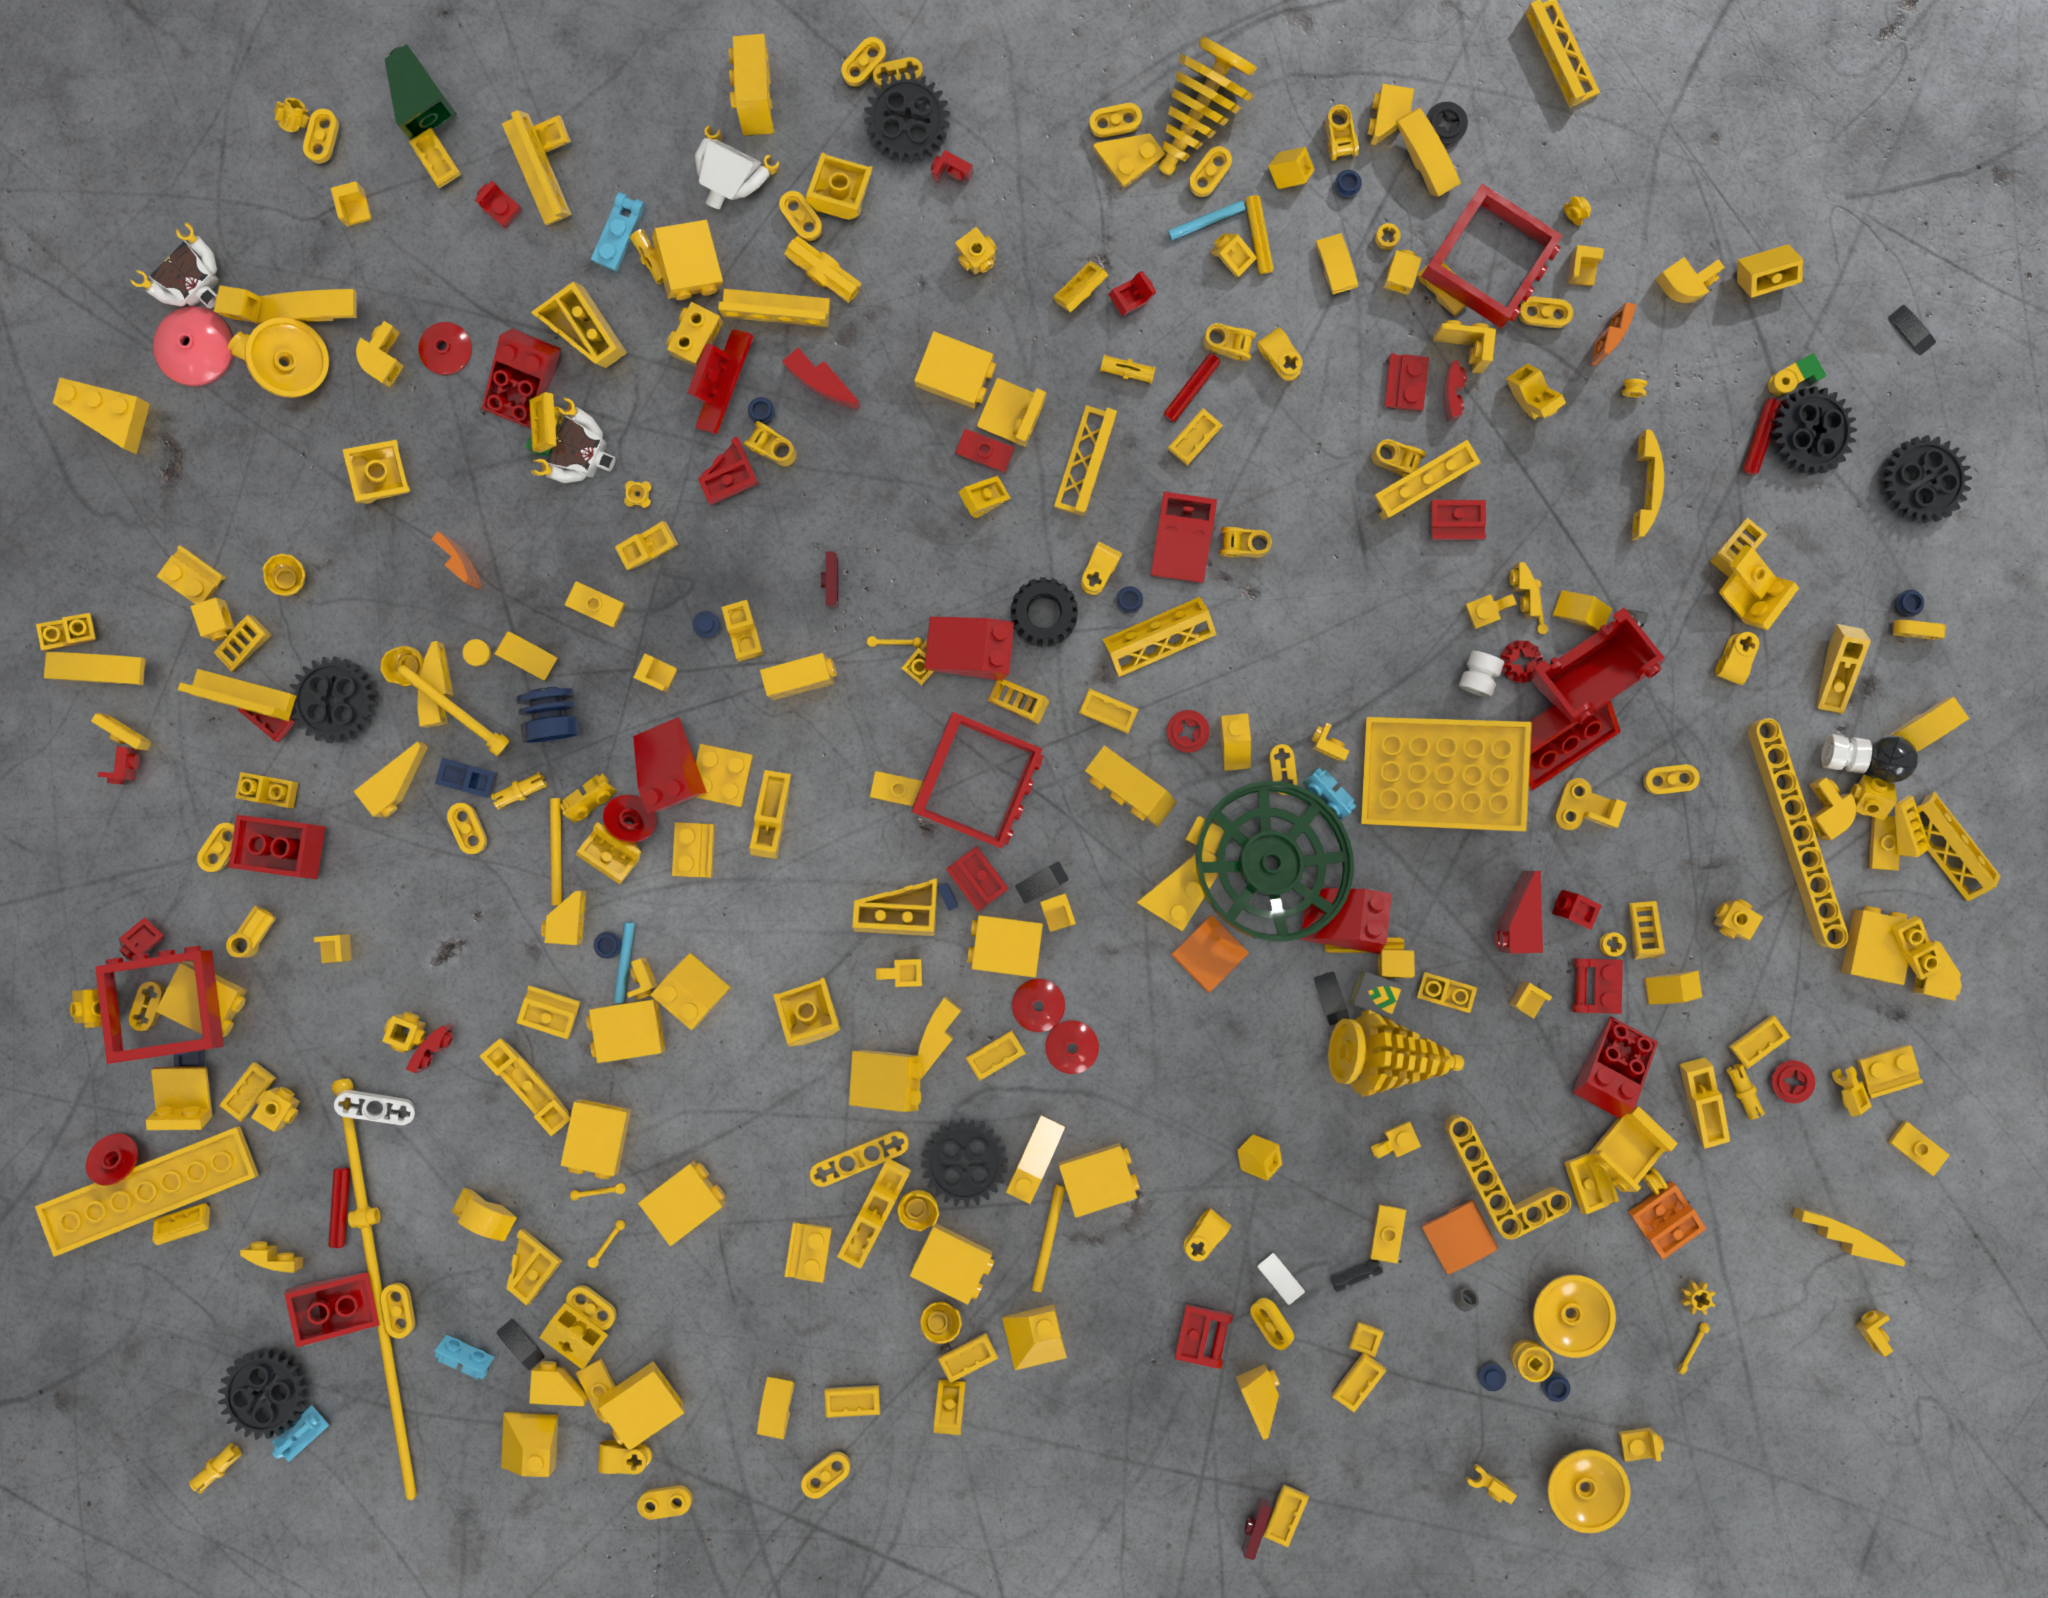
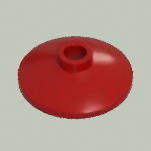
M439 322L431 325L424 331L419 340L418 351L421 361L430 371L440 375H451L462 370L469 362L472 354V343L466 331L457 324ZM441 342H446L447 344L444 350H439L438 348Z
M621 795L613 798L605 806L603 824L608 833L614 838L627 843H636L651 836L656 828L657 816L656 812L646 813L641 797ZM625 821H629L633 825H628L625 823Z
M1031 979L1020 985L1012 999V1012L1016 1021L1023 1028L1032 1032H1045L1054 1028L1061 1021L1065 1012V999L1059 987L1053 982L1046 979ZM1036 1001H1041L1044 1004V1008L1041 1011H1036L1033 1008V1004Z
M1075 1020L1061 1022L1050 1031L1046 1039V1055L1052 1066L1060 1072L1066 1074L1082 1073L1089 1069L1097 1059L1099 1052L1097 1036L1083 1022ZM1070 1043L1077 1045L1078 1049L1075 1053L1068 1052L1067 1046Z
M121 1133L111 1134L99 1140L92 1147L86 1159V1173L88 1177L96 1184L102 1186L114 1185L125 1179L135 1167L138 1159V1147L135 1141Z

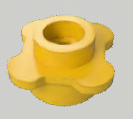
M1573 196L1570 198V202L1563 206L1567 217L1577 226L1583 224V219L1590 217L1591 206L1583 197Z
M628 481L625 484L626 498L624 503L628 507L641 505L643 508H647L650 506L649 491L652 489L651 484L647 481L643 483ZM636 492H640L639 497L636 496Z

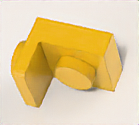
M1222 234L1215 240V246L1210 250V253L1213 256H1218L1236 277H1239L1257 259L1239 234Z
M1325 723L1322 728L1318 726L1311 741L1315 742L1312 749L1339 762L1345 761L1349 750L1344 748L1345 744L1334 738H1330L1329 741L1326 740L1332 725Z
M643 957L631 962L633 967L630 968L631 976L635 983L640 984V988L626 993L628 998L636 996L637 1000L643 999L652 994L651 989L658 987L647 958Z
M1872 1310L1861 1317V1321L1856 1324V1327L1872 1350L1886 1357L1893 1352V1349L1888 1344L1890 1341L1889 1336L1881 1326L1888 1322L1890 1318L1884 1312Z
M1650 1427L1618 1432L1622 1459L1625 1462L1653 1458L1656 1462L1662 1461L1661 1452H1664L1662 1437Z

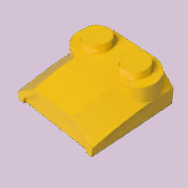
M822 152L806 194V202L813 209L843 219L856 218L861 212L862 201L873 167L825 155Z
M397 440L342 449L355 503L369 504L377 499L410 492Z
M824 977L820 978L821 980L780 994H773L789 1047L805 1045L832 1036L841 1030Z

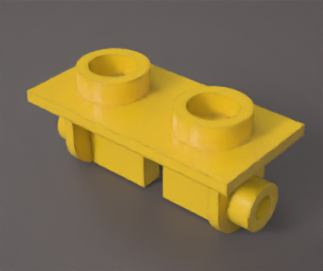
M603 773L600 776L596 774L582 785L586 794L582 795L581 791L577 789L562 800L563 803L560 804L563 810L562 813L573 823H576L579 820L585 819L599 805L608 802L611 796L617 793V790L608 783L609 780Z

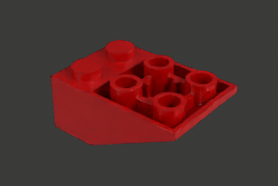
M513 328L502 333L499 336L481 409L531 429L529 401L547 392L555 374L561 348Z
M1163 492L1150 576L1204 583L1217 499Z
M1610 1016L1580 1071L1573 1094L1621 1119L1636 1107L1658 1042Z

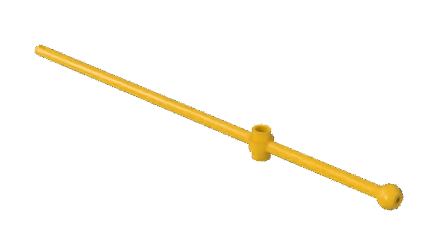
M349 1078L338 1079L332 1083L331 1090L337 1096L342 1091L353 1090L354 1085ZM346 1097L342 1102L339 1101V1103L344 1105V1109L349 1110L351 1106L349 1097ZM342 1116L357 1205L356 1211L349 1212L348 1222L351 1228L358 1227L361 1229L367 1271L380 1323L377 1326L405 1497L411 1501L416 1497L417 1493L391 1339L385 1328L380 1299L382 1285L372 1232L373 1224H378L381 1216L377 1207L371 1208L368 1206L354 1119Z

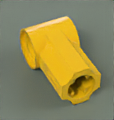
M255 905L236 934L228 938L226 942L228 953L238 958L254 956L258 952L259 943L276 920V917L267 910ZM242 939H245L247 948L242 953L238 948V944Z

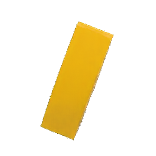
M1418 107L1398 119L1396 123L1413 164L1417 170H1420L1429 193L1439 197L1461 184L1445 147L1422 109Z
M434 641L431 642L425 656L420 677L445 697L453 696L445 647L443 643ZM418 689L417 709L419 726L429 728L448 724L446 711Z
M1954 696L1948 697L1926 712L1918 714L1889 735L1908 739L1918 752L1970 718Z
M764 770L749 847L750 854L753 856L771 859L778 858L791 774Z
M946 996L934 1011L920 1043L918 1056H922L923 1065L921 1079L952 1041L953 1036L946 1029L962 1010Z
M1705 1057L1679 1064L1686 1097L1702 1147L1706 1149L1730 1142L1723 1098L1717 1089L1713 1065Z

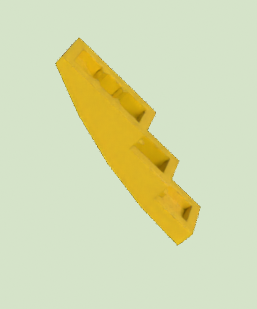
M329 289L260 296L263 299L257 325L273 318L282 317L299 320L305 324H310V321H333V318H357V292L354 289Z
M46 652L44 678L143 685L146 658Z
M889 1158L886 1159L837 1255L838 1258L859 1269L862 1268L911 1172L909 1168Z
M1798 1207L1794 1208L1793 1218L1818 1225L1817 1234L1825 1238L1842 1241V1251L1850 1255L1899 1266L1905 1265V1261L1863 1232L1822 1214Z

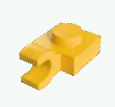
M1490 594L1465 604V608L1475 630L1500 620L1499 611L1512 607L1517 603L1513 594L1494 601Z
M921 959L894 960L895 968H876V980L895 979V987L922 986Z
M1853 1066L1845 1069L1847 1078L1842 1075L1840 1068L1832 1072V1077L1837 1084L1844 1087V1090L1841 1091L1844 1106L1848 1109L1851 1117L1862 1115L1872 1107L1863 1082H1858L1857 1072Z
M1406 1121L1384 1131L1387 1139L1372 1145L1370 1148L1374 1157L1378 1159L1389 1154L1391 1151L1395 1157H1399L1421 1147L1411 1122Z
M1474 1464L1473 1468L1480 1473V1477L1477 1480H1473L1467 1476L1465 1479L1469 1485L1474 1488L1485 1486L1488 1488L1487 1494L1499 1503L1505 1500L1512 1504L1517 1497L1512 1488L1491 1474L1486 1473L1480 1465Z

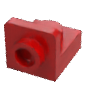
M946 150L943 151L941 157L938 155L935 157L930 168L932 178L937 183L945 169L949 176L958 181L964 179L969 182L974 173L972 164Z
M493 181L483 185L475 199L480 208L504 229L522 210Z
M1561 890L1552 914L1592 930L1602 905L1580 894Z
M144 917L119 938L120 946L122 947L119 951L127 960L132 961L131 956L147 954L164 939V935Z

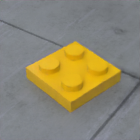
M700 744L696 764L707 793L696 798L743 807L754 755Z

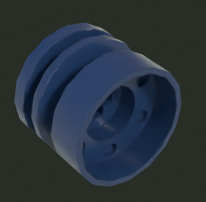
M538 688L516 697L517 704H530L529 707L519 709V715L532 716L531 721L520 725L523 743L547 742L580 735L578 717L567 716L564 711L576 707L575 702H563L564 699L574 696L572 688Z

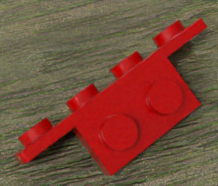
M732 329L724 351L712 344H705L687 392L704 403L695 426L697 429L713 434L718 433L753 340L751 333Z

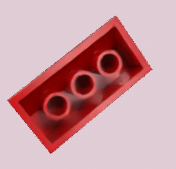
M1611 700L1593 711L1594 715L1582 724L1579 722L1572 723L1555 705L1529 721L1532 722L1529 788L1532 791L1621 732Z

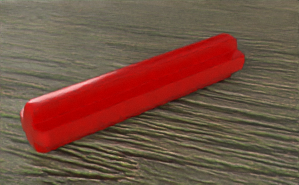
M1209 353L1164 411V416L1169 421L1175 422L1220 364V359L1216 355Z
M1769 398L1765 402L1743 468V472L1756 475L1760 471L1772 435L1769 431L1774 429L1775 426L1770 421L1778 417L1775 409L1781 408L1782 405L1778 399Z
M343 1167L333 1170L328 1242L330 1248H342L345 1245L350 1170Z

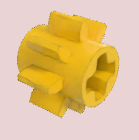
M286 98L284 103L277 101L274 109L276 114L274 119L278 121V125L283 130L296 132L299 130V127L306 128L309 120L307 116L308 110L305 109V105L300 100Z
M1690 1280V1286L1686 1289L1681 1288V1291L1684 1293V1299L1680 1303L1684 1306L1690 1305L1688 1311L1693 1315L1697 1309L1702 1314L1707 1315L1706 1310L1710 1306L1715 1307V1304L1712 1302V1296L1716 1293L1713 1290H1706L1708 1284L1704 1281H1701L1699 1286H1697L1695 1282ZM1695 1295L1702 1296L1700 1301L1694 1299Z

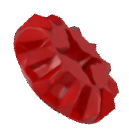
M1517 640L1508 644L1500 656V659L1504 661L1502 672L1513 682L1526 683L1531 681L1534 666L1543 660L1539 648L1530 643V641ZM1520 653L1523 658H1532L1529 663L1525 664V669H1522L1521 665L1511 664V662L1519 659Z
M1183 710L1176 713L1170 719L1166 730L1168 741L1176 750L1185 753L1201 749L1208 741L1210 733L1205 717L1193 710ZM1182 721L1188 727L1198 725L1199 728L1195 729L1192 733L1194 742L1187 736L1178 738L1177 735L1181 734L1180 732L1184 730Z
M1797 1060L1785 1061L1781 1065L1776 1066L1774 1074L1770 1076L1772 1079L1771 1088L1779 1099L1787 1103L1796 1104L1807 1100L1815 1088L1813 1071L1808 1065ZM1795 1074L1794 1078L1798 1082H1802V1085H1793L1792 1089H1790V1084L1783 1081V1079L1792 1078V1075Z

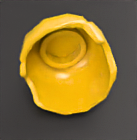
M281 553L271 556L263 566L264 583L276 595L285 597L294 595L305 584L304 567L292 555Z
M398 646L384 654L380 662V671L389 683H396L402 687L411 686V683L398 674L397 669L399 666L405 665L420 676L424 658L413 647Z
M913 1190L900 1199L897 1213L899 1221L906 1228L922 1232L931 1226H935L939 1216V1209L936 1199L929 1192Z
M935 1302L922 1311L919 1325L921 1333L926 1339L936 1344L951 1342L959 1335L962 1321L960 1313L956 1308L946 1302Z

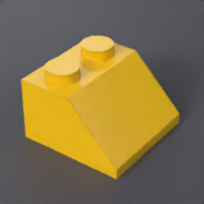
M689 953L665 977L651 996L690 1030H694L731 987L692 953Z

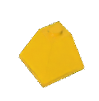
M1054 1304L1002 1317L1014 1370L1067 1358Z
M1263 1364L1236 1376V1379L1262 1439L1265 1440L1269 1438L1279 1397L1276 1386H1279L1280 1383L1274 1369L1268 1371L1266 1365Z
M504 1412L501 1468L520 1476L549 1477L556 1469L558 1414Z

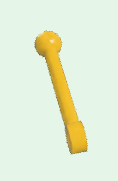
M1534 579L1538 589L1541 605V616L1538 617L1539 625L1537 626V633L1543 635L1548 632V626L1544 624L1542 603L1539 589L1541 587V581L1538 579Z
M870 636L867 639V644L870 647L882 644L913 645L919 648L922 646L923 641L919 637H915L913 640L877 639L874 636Z
M618 1183L615 1187L583 1192L573 1190L570 1192V1199L576 1201L580 1197L612 1192L623 1194L626 1191V1185Z
M623 1220L616 1221L615 1228L596 1255L588 1260L589 1267L595 1268L599 1265V1258L617 1233L625 1228Z
M1707 1323L1699 1325L1700 1331L1683 1363L1678 1366V1373L1682 1375L1686 1373L1688 1364L1704 1334L1710 1330Z

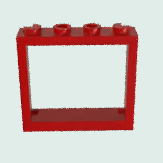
M1482 183L1421 277L1502 329L1508 320L1513 322L1520 313L1521 309L1517 306L1521 300L1524 302L1528 300L1535 289L1531 284L1534 280L1539 282L1547 271L1548 267L1544 264L1547 259L1552 261L1561 249L1557 244L1563 235ZM1480 205L1545 246L1507 307L1442 266V263Z
M951 712L911 812L1002 849L1003 845H1008L1010 838H1012L1014 830L1010 828L1013 820H1019L1024 808V805L1020 804L1024 794L1029 795L1034 781L1031 780L1034 769L1038 771L1041 767L1044 757L1040 755L1042 748ZM959 725L1029 753L995 837L925 809Z
M200 946L184 948V953L175 954V950L159 951L158 957L149 958V954H139L131 956L132 961L123 962V958H113L105 960L106 965L95 966L107 1064L224 1047L212 950H201ZM194 961L203 1039L124 1050L114 972Z

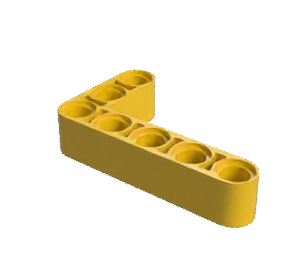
M1452 1115L1447 1118L1444 1124L1445 1132L1497 1233L1506 1239H1516L1569 1211L1571 1199L1567 1193L1557 1187L1546 1188L1513 1205L1472 1123L1461 1115ZM1462 1121L1465 1126L1464 1131L1459 1135H1455L1453 1133V1126L1455 1123ZM1469 1146H1475L1477 1149V1154L1472 1159H1467L1465 1156V1151ZM1483 1170H1487L1489 1172L1488 1180L1484 1183H1479L1477 1179L1478 1174ZM1497 1194L1500 1195L1501 1203L1497 1207H1491V1197ZM1559 1194L1561 1196L1560 1205L1552 1207V1197ZM1536 1207V1217L1527 1219L1526 1213L1528 1209ZM1507 1219H1512V1229L1506 1232L1503 1231V1222Z

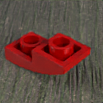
M1458 360L1453 361L1448 366L1444 380L1443 399L1447 422L1458 420L1464 410L1463 399L1456 392L1464 388L1467 376L1464 367H1460Z
M451 1024L442 1025L432 1032L415 1051L406 1070L418 1073L422 1072L423 1069H427L433 1059L431 1051L437 1053L450 1046L454 1034L451 1033L454 1026Z

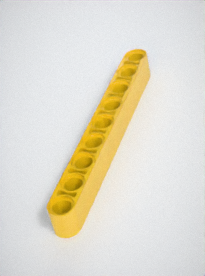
M1774 719L1756 720L1748 728V737L1814 938L1821 947L1841 948L1848 941V932L1781 728ZM1762 724L1768 728V736L1766 738L1760 734ZM1770 750H1773L1777 756L1774 764L1768 759ZM1779 775L1785 780L1783 789L1777 786L1776 781ZM1788 801L1793 805V812L1790 815L1785 810V805ZM1796 827H1799L1802 831V836L1799 840H1796L1793 834ZM1805 852L1810 856V862L1807 866L1802 862V856ZM1813 878L1817 879L1819 885L1815 892L1810 887ZM1821 904H1824L1827 908V913L1824 917H1821L1819 914ZM1831 929L1835 933V940L1832 943L1827 939V934Z

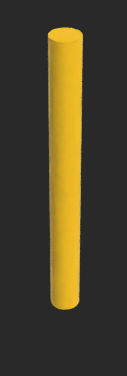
M550 798L551 905H560L562 903L561 798Z
M1055 1184L1031 1289L1036 1292H1042L1066 1188L1061 1184Z

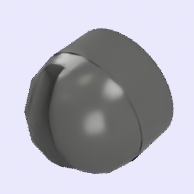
M1626 609L1642 628L1647 621L1648 613Z
M1464 1287L1457 1292L1454 1302L1456 1307L1464 1312L1475 1308L1479 1303V1299L1474 1290Z

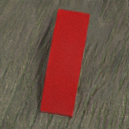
M799 348L795 349L782 361L784 367L799 382L821 397L857 410L861 407L859 400L825 361H822L815 367Z

